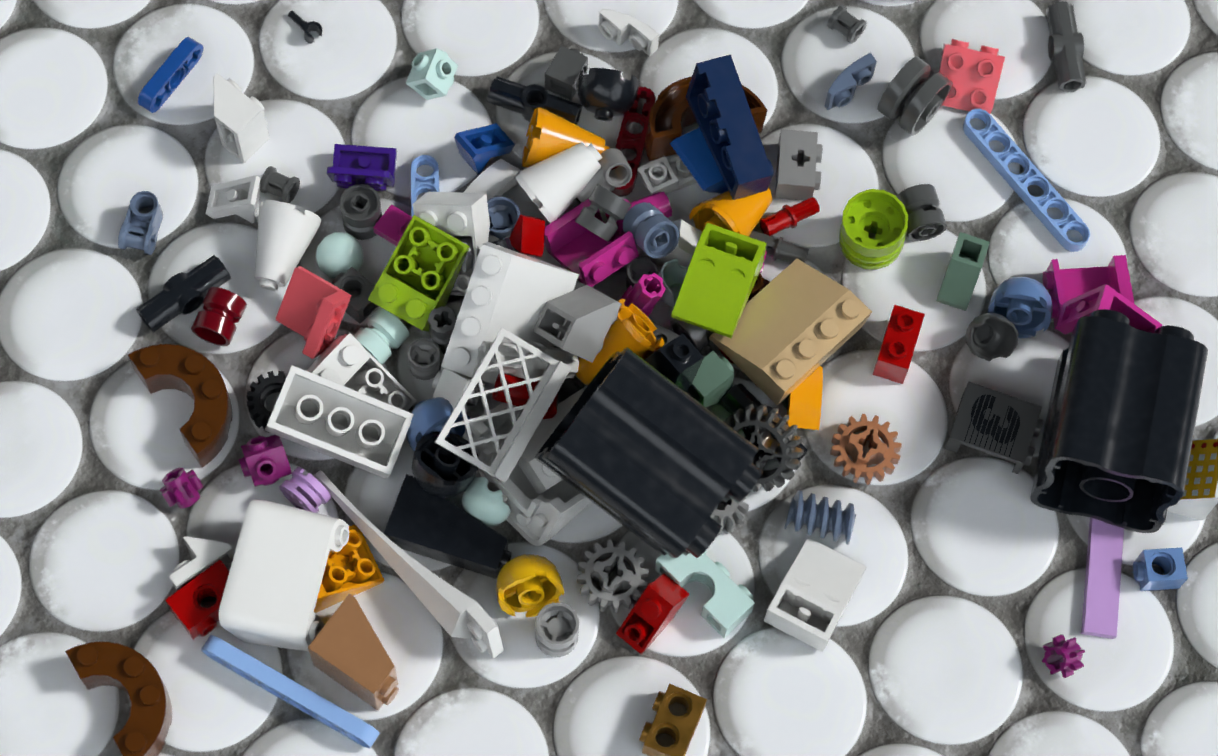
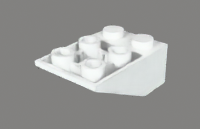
M427 192L413 203L414 215L470 246L450 294L465 296L481 245L489 240L490 220L487 194Z
M351 333L339 335L306 370L405 411H408L417 401Z
M808 537L766 612L764 622L823 652L867 567Z

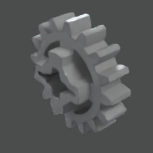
M608 540L606 548H602L601 545L596 543L594 545L595 553L592 554L589 551H585L584 559L586 562H579L578 570L582 573L577 575V583L585 584L580 588L581 596L590 594L588 602L590 606L597 601L600 602V611L602 612L605 611L607 605L612 606L614 613H618L619 605L621 604L629 610L631 608V599L638 601L642 595L639 590H645L648 582L642 580L647 578L649 574V569L641 568L645 564V558H635L637 551L635 547L629 551L625 550L624 541H621L618 547H613L612 541ZM611 557L610 559L604 562H600V560L604 558ZM624 561L631 566L633 571L627 570ZM617 566V576L611 582V585L608 586V576L611 575V572ZM591 578H593L594 582L599 583L602 589L601 592L595 588ZM622 590L626 591V592L623 593V594L615 595V596H614V594H616V593H618V592H620V591H622Z

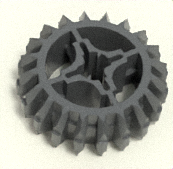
M753 404L748 405L745 411L739 408L734 412V417L729 416L724 421L738 433L742 427L755 425V430L751 433V437H745L753 445L759 444V446H756L758 452L751 462L762 470V474L752 488L753 492L758 491L761 486H763L766 492L771 491L774 485L780 488L785 484V479L791 480L795 475L793 470H797L801 465L797 458H800L804 451L796 447L802 442L803 437L793 436V433L798 429V425L789 427L786 424L789 421V415L779 418L778 408H773L768 413L766 404H761L757 410ZM770 432L776 436L778 441L771 436ZM782 458L778 468L764 470V465L768 462V459Z

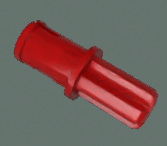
M814 197L791 207L784 205L782 210L760 219V228L764 234L771 237L789 227H797V222L818 213L820 206Z

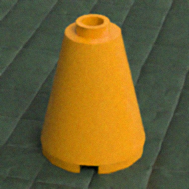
M537 107L532 114L526 136L528 140L527 147L524 146L522 166L530 167L581 142L586 147L592 143L600 155L609 149V146H605V139L544 108Z
M768 187L767 191L735 200L732 199L729 191H726L695 206L689 215V221L693 219L695 228L702 232L706 223H710L749 237L772 202L771 190Z
M625 299L618 301L621 303V306L618 310L617 319L611 325L604 339L603 347L596 355L593 363L583 358H578L579 368L576 375L584 384L589 385L606 361L617 351L621 352L623 349L629 348L644 360L664 346L662 336L657 340L653 334L657 329L654 323L633 303L627 307L624 305Z

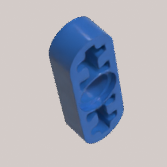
M190 37L183 39L143 87L138 97V104L151 113L158 111L198 63L203 53V45Z

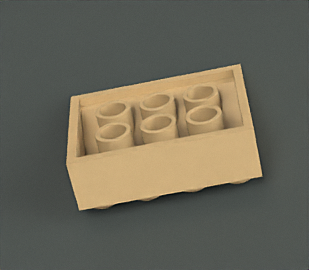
M797 258L746 303L732 338L713 333L709 339L778 405L862 328L872 311L848 288Z

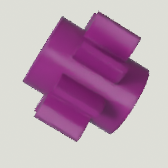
M177 468L165 475L162 480L165 486L160 488V491L169 507L177 504L180 509H184L199 500L200 493L198 490L203 488V485L194 470L186 473L184 468Z
M1061 634L1053 637V642L1043 645L1046 652L1042 662L1050 669L1051 675L1061 671L1062 676L1067 678L1074 675V670L1076 671L1084 667L1081 659L1085 650L1081 649L1080 645L1076 643L1077 638L1074 637L1065 641V637Z

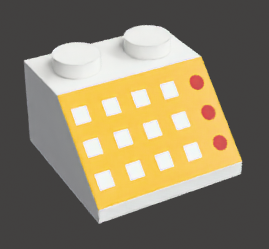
M1218 439L1194 440L1192 442L1184 494L1177 505L1170 506L1167 509L1169 512L1203 521L1218 504Z

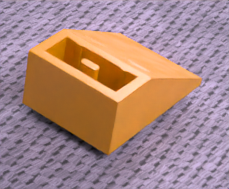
M351 525L348 528L349 540L339 552H329L314 609L315 613L345 600L349 593L355 596L385 581L363 533L356 525Z

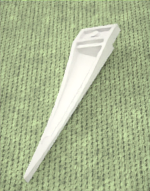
M321 470L313 475L323 484L336 503L451 637L471 638L480 652L483 653L487 650L493 659L504 651L498 625L477 601L432 573L392 542L339 491Z

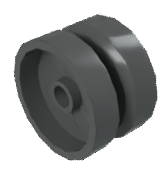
M918 56L912 58L897 73L882 95L877 108L880 113L890 120L900 117L899 126L912 136L919 133L933 118L947 98L953 84L950 79L940 72L930 76L931 66Z

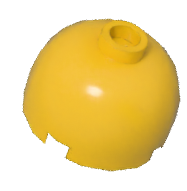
M523 554L507 562L501 568L496 582V594L500 608L511 616H516L515 611H527L526 617H535L546 605L554 602L560 603L559 596L561 594L564 595L563 583L556 566L547 558L535 554Z

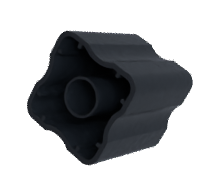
M1107 309L1096 310L1090 316L1082 317L1077 321L1072 331L1069 348L1063 350L1058 359L1030 500L1035 505L1048 510L1094 518L1134 532L1154 533L1165 522L1168 507L1177 505L1184 494L1208 349L1204 344L1195 341L1194 335L1185 328L1168 325L1158 327L1154 333L1146 332L1130 326L1128 317L1120 312Z
M629 348L612 354L535 456L536 460L658 553L664 556L668 554L673 558H678L682 553L685 556L691 553L696 558L700 557L714 541L722 525L710 517L721 500L727 502L731 498L736 503L742 501L755 486L762 474V470L751 462L758 452V448Z

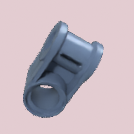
M141 191L132 197L125 221L119 232L118 247L120 249L134 248L143 250L147 255H152L154 252L159 228L163 220V212L157 197L153 193ZM145 207H153L149 213H140Z

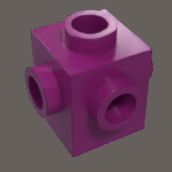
M275 434L268 437L258 436L241 446L244 457L238 460L244 477L251 476L254 486L274 484L279 478L292 473L280 436Z

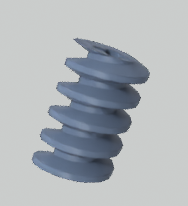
M798 490L791 500L784 529L793 521L795 532H799L805 524L807 525L808 535H812L815 529L819 528L820 538L824 539L828 532L832 531L833 541L837 542L840 536L845 534L846 545H849L856 518L854 504L849 503L844 511H842L840 500H836L830 508L828 497H823L819 504H816L815 494L811 493L806 501H804L803 492Z

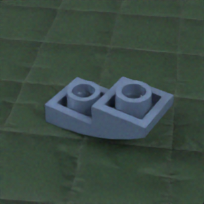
M871 52L853 62L833 82L826 97L825 107L827 111L836 106L843 107L849 104L854 97L856 86L864 85L872 79L877 61Z

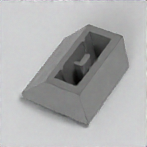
M585 285L548 301L533 332L557 347L593 363L596 355L603 347L604 339L611 325L617 319L621 303Z

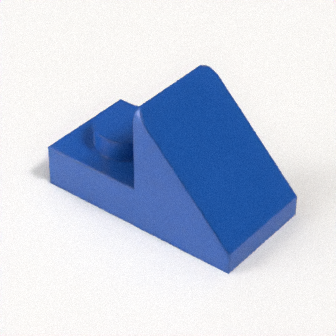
M497 124L458 132L454 136L459 154L477 174L482 172L490 158L509 154L515 146L514 142Z

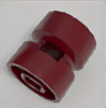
M211 287L203 300L204 310L198 312L191 330L196 336L208 343L217 346H228L236 331L234 323H238L242 318L247 304L243 298L229 290Z

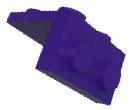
M334 144L333 167H327L326 174L333 183H337L339 188L347 189L356 184H363L372 187L376 191H386L387 186L394 187L397 149Z

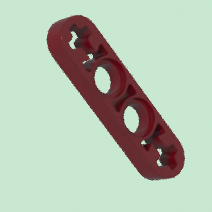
M638 87L634 105L623 116L615 149L620 151L632 149L637 154L634 159L627 160L632 169L631 180L626 185L615 187L611 191L620 197L627 196L633 191L638 175L637 168L640 167L645 149L650 111L656 99L654 92L646 87ZM641 98H644L646 103L643 105L642 114L637 113L638 102ZM631 123H639L644 129L641 133L632 134L627 130V126ZM619 165L613 167L611 170H614V169L618 168Z

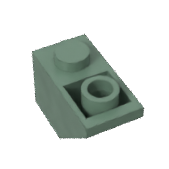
M962 232L959 233L936 300L937 302L964 311L967 310L990 244L989 241Z
M714 351L710 352L704 357L688 392L705 408L720 403L721 399L733 386L734 368L725 357L719 358Z

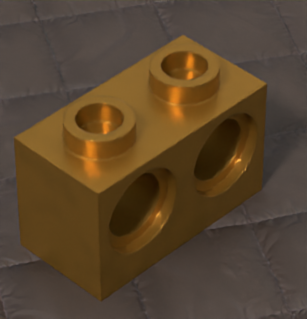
M670 683L666 693L659 691L652 710L657 712L653 724L646 722L639 741L644 742L642 753L648 756H685L704 711L707 699ZM673 703H680L685 706L687 713L682 716H675L669 711L668 707ZM662 733L669 734L673 738L674 744L669 747H662L657 743L656 737Z

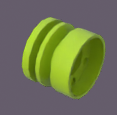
M878 189L865 190L852 197L846 204L842 214L839 245L843 255L852 264L862 269L877 270L887 267L894 262L903 249L908 228V214L904 204L894 194ZM870 233L875 234V237H874V238H870V237H869Z

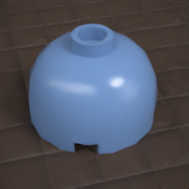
M1028 277L1006 279L995 288L988 307V313L1000 314L1015 325L1019 333L1018 338H1031L1036 336V331L1043 328L1044 331L1047 330L1053 312L1051 296L1047 289L1037 280Z
M442 397L421 401L414 407L411 412L414 415L406 434L407 441L413 451L423 436L432 432H441L454 410L447 399ZM461 412L455 423L463 421ZM465 425L452 427L447 437L450 436V433L463 437L466 431Z

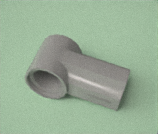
M610 148L601 153L603 158L598 162L602 167L577 196L581 203L589 199L597 184L612 191L615 187H622L631 180L632 169L620 150ZM619 165L618 168H616V169H614V170H611L613 167Z

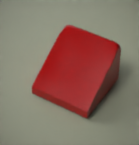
M520 214L509 237L512 246L521 253L542 257L545 221L540 218Z

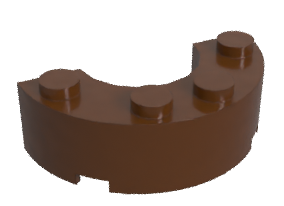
M692 77L678 80L667 86L658 95L656 102L651 108L645 138V148L649 161L677 154L670 143L682 136V130L685 127L697 123L686 99ZM742 85L758 133H762L767 109L752 91Z
M152 345L128 354L134 371L150 394L162 389H176L187 393L194 400V411L189 421L179 430L186 446L203 468L217 456L225 445L232 421V405L220 372L210 360L199 352L179 345Z
M90 642L65 651L78 676L88 690L99 686H115L128 693L131 700L130 717L124 728L113 737L122 755L158 756L166 743L165 739L172 723V706L168 690L149 660L136 650L113 642Z

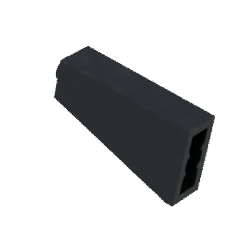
M681 334L644 360L688 393L704 356L684 334Z
M405 475L384 535L403 550L497 579L501 568L510 561L512 552L508 551V539L448 499L433 496L422 490L413 476Z

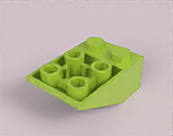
M413 215L368 300L418 329L429 332V314L433 309L446 306L470 246Z
M706 223L692 256L671 317L732 338L763 266L767 243Z

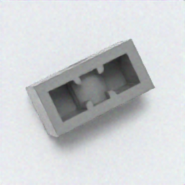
M781 129L777 152L775 198L806 200L813 196L814 190L820 189L821 172L816 171V163H821L823 145L817 144L818 132Z

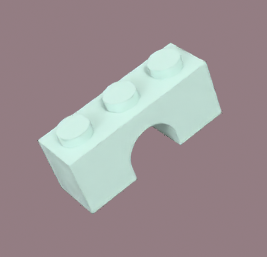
M707 551L698 558L691 553L686 556L682 553L678 558H673L668 554L659 556L656 559L655 570L660 575L665 573L682 588L686 584L695 581L702 582L710 588L713 597L703 606L701 616L723 638L730 634L752 613L755 602L751 592L741 584L737 586L729 578L730 573L725 566L718 561L714 563L706 555Z

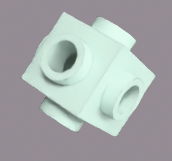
M438 48L418 53L412 61V69L406 84L426 100L446 96L454 82V75L458 65L449 58L446 52Z

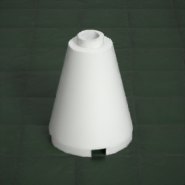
M581 142L519 171L514 177L529 198L537 205L540 212L552 223L562 216L602 167L598 161L603 157L592 143L586 147Z
M265 200L261 202L258 216L254 276L255 279L260 281V287L277 291L278 287L286 286L294 269L320 227L322 219L318 215L306 209L303 215L302 212L295 210V205L281 201Z

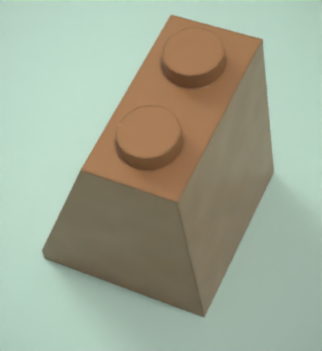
M349 593L308 646L313 665L379 711L383 704L388 706L399 691V688H397L398 680L395 666L356 598Z

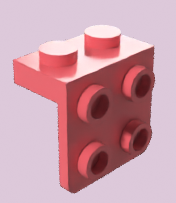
M952 39L950 45L943 44L939 72L950 79L953 84L942 106L965 111L983 109L990 114L993 109L1005 57L998 55L999 49L981 45L980 51L968 49L969 43Z

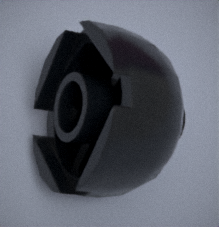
M589 68L587 75L581 70L578 80L580 103L587 111L595 114V119L612 121L613 116L625 114L634 105L639 87L637 77L631 75L630 81L623 78L624 72L606 68Z
M440 432L429 433L420 439L414 450L411 469L416 483L422 490L441 498L453 497L464 492L474 480L478 468L436 444L435 440ZM450 433V436L445 438L447 442L456 447L469 444L468 440L454 433ZM470 447L461 449L472 456Z

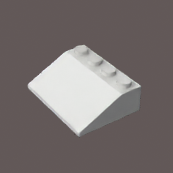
M490 242L483 243L441 367L472 378L478 369L477 355L482 341L493 342L501 328L506 329L524 341L537 342L545 345V347H555L553 343L533 332V329L546 303L573 291L579 274ZM504 338V339L502 340V342H501V343L514 344L513 342L507 340L506 338ZM484 371L481 380L495 384L499 372Z

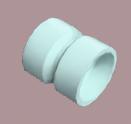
M381 307L367 320L368 328H360L353 335L381 365L392 355L391 348H399L410 336L406 326L394 314Z

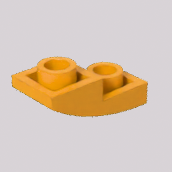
M819 366L789 394L787 408L789 421L786 422L789 427L798 425L797 428L819 430L823 367Z

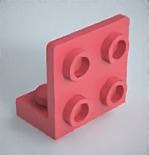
M298 266L294 269L277 313L276 321L302 335L306 341L302 353L314 359L321 355L334 341L352 295L302 266Z

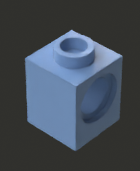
M1182 547L1151 549L1141 552L1133 563V576L1135 581H1139L1141 591L1179 589L1187 581L1188 576ZM1152 564L1162 567L1165 575L1155 573L1152 569Z

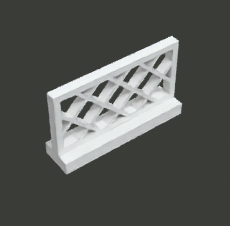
M501 328L435 443L483 470L500 482L506 483L572 367L554 359L506 329ZM504 338L516 344L519 358L501 362L498 347ZM522 348L532 355L523 356ZM495 355V359H496V363H497V364H493V365H489V366H488V364L490 363L491 359H492L493 356ZM538 357L549 364L542 376L529 379L525 360ZM520 361L525 381L507 385L502 366ZM498 367L502 387L484 391L481 376L485 370ZM539 381L535 389L532 390L531 382ZM478 383L480 392L471 394ZM526 384L529 394L528 401L525 405L513 408L508 388ZM504 390L508 409L490 414L485 394ZM481 396L486 415L467 419L464 407L467 400ZM522 409L521 413L519 414L516 420L514 411ZM461 412L463 421L455 423ZM510 413L513 425L510 432L496 436L491 417ZM487 418L492 438L473 442L469 423ZM465 425L469 444L456 447L445 440L452 427ZM506 438L499 449L497 440ZM493 441L496 456L490 466L478 460L475 446ZM470 447L472 456L461 449Z

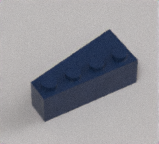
M731 54L696 63L686 99L732 199L735 200L767 191L774 175L773 166L766 156Z

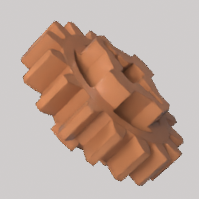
M862 414L859 422L852 416L849 417L848 427L841 423L837 430L839 434H834L831 441L835 445L832 446L830 455L838 456L833 465L835 467H844L843 477L849 473L853 474L854 483H857L860 477H864L866 484L869 485L874 476L879 482L883 481L884 472L891 475L895 469L893 464H898L901 457L897 453L900 452L902 444L894 442L898 432L889 433L887 430L890 423L887 421L883 425L878 424L879 417L876 415L872 421H867L866 415ZM869 441V452L863 458V446Z

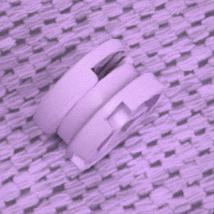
M297 467L291 473L292 478L289 481L285 480L279 488L296 508L318 513V507L321 504H326L331 499V495L310 473L303 475L302 473L305 470Z

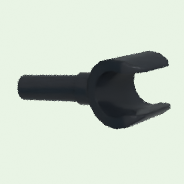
M294 11L289 12L288 17L304 31L306 42L314 43V37L309 34L310 31H316L322 36V26L318 22H306Z

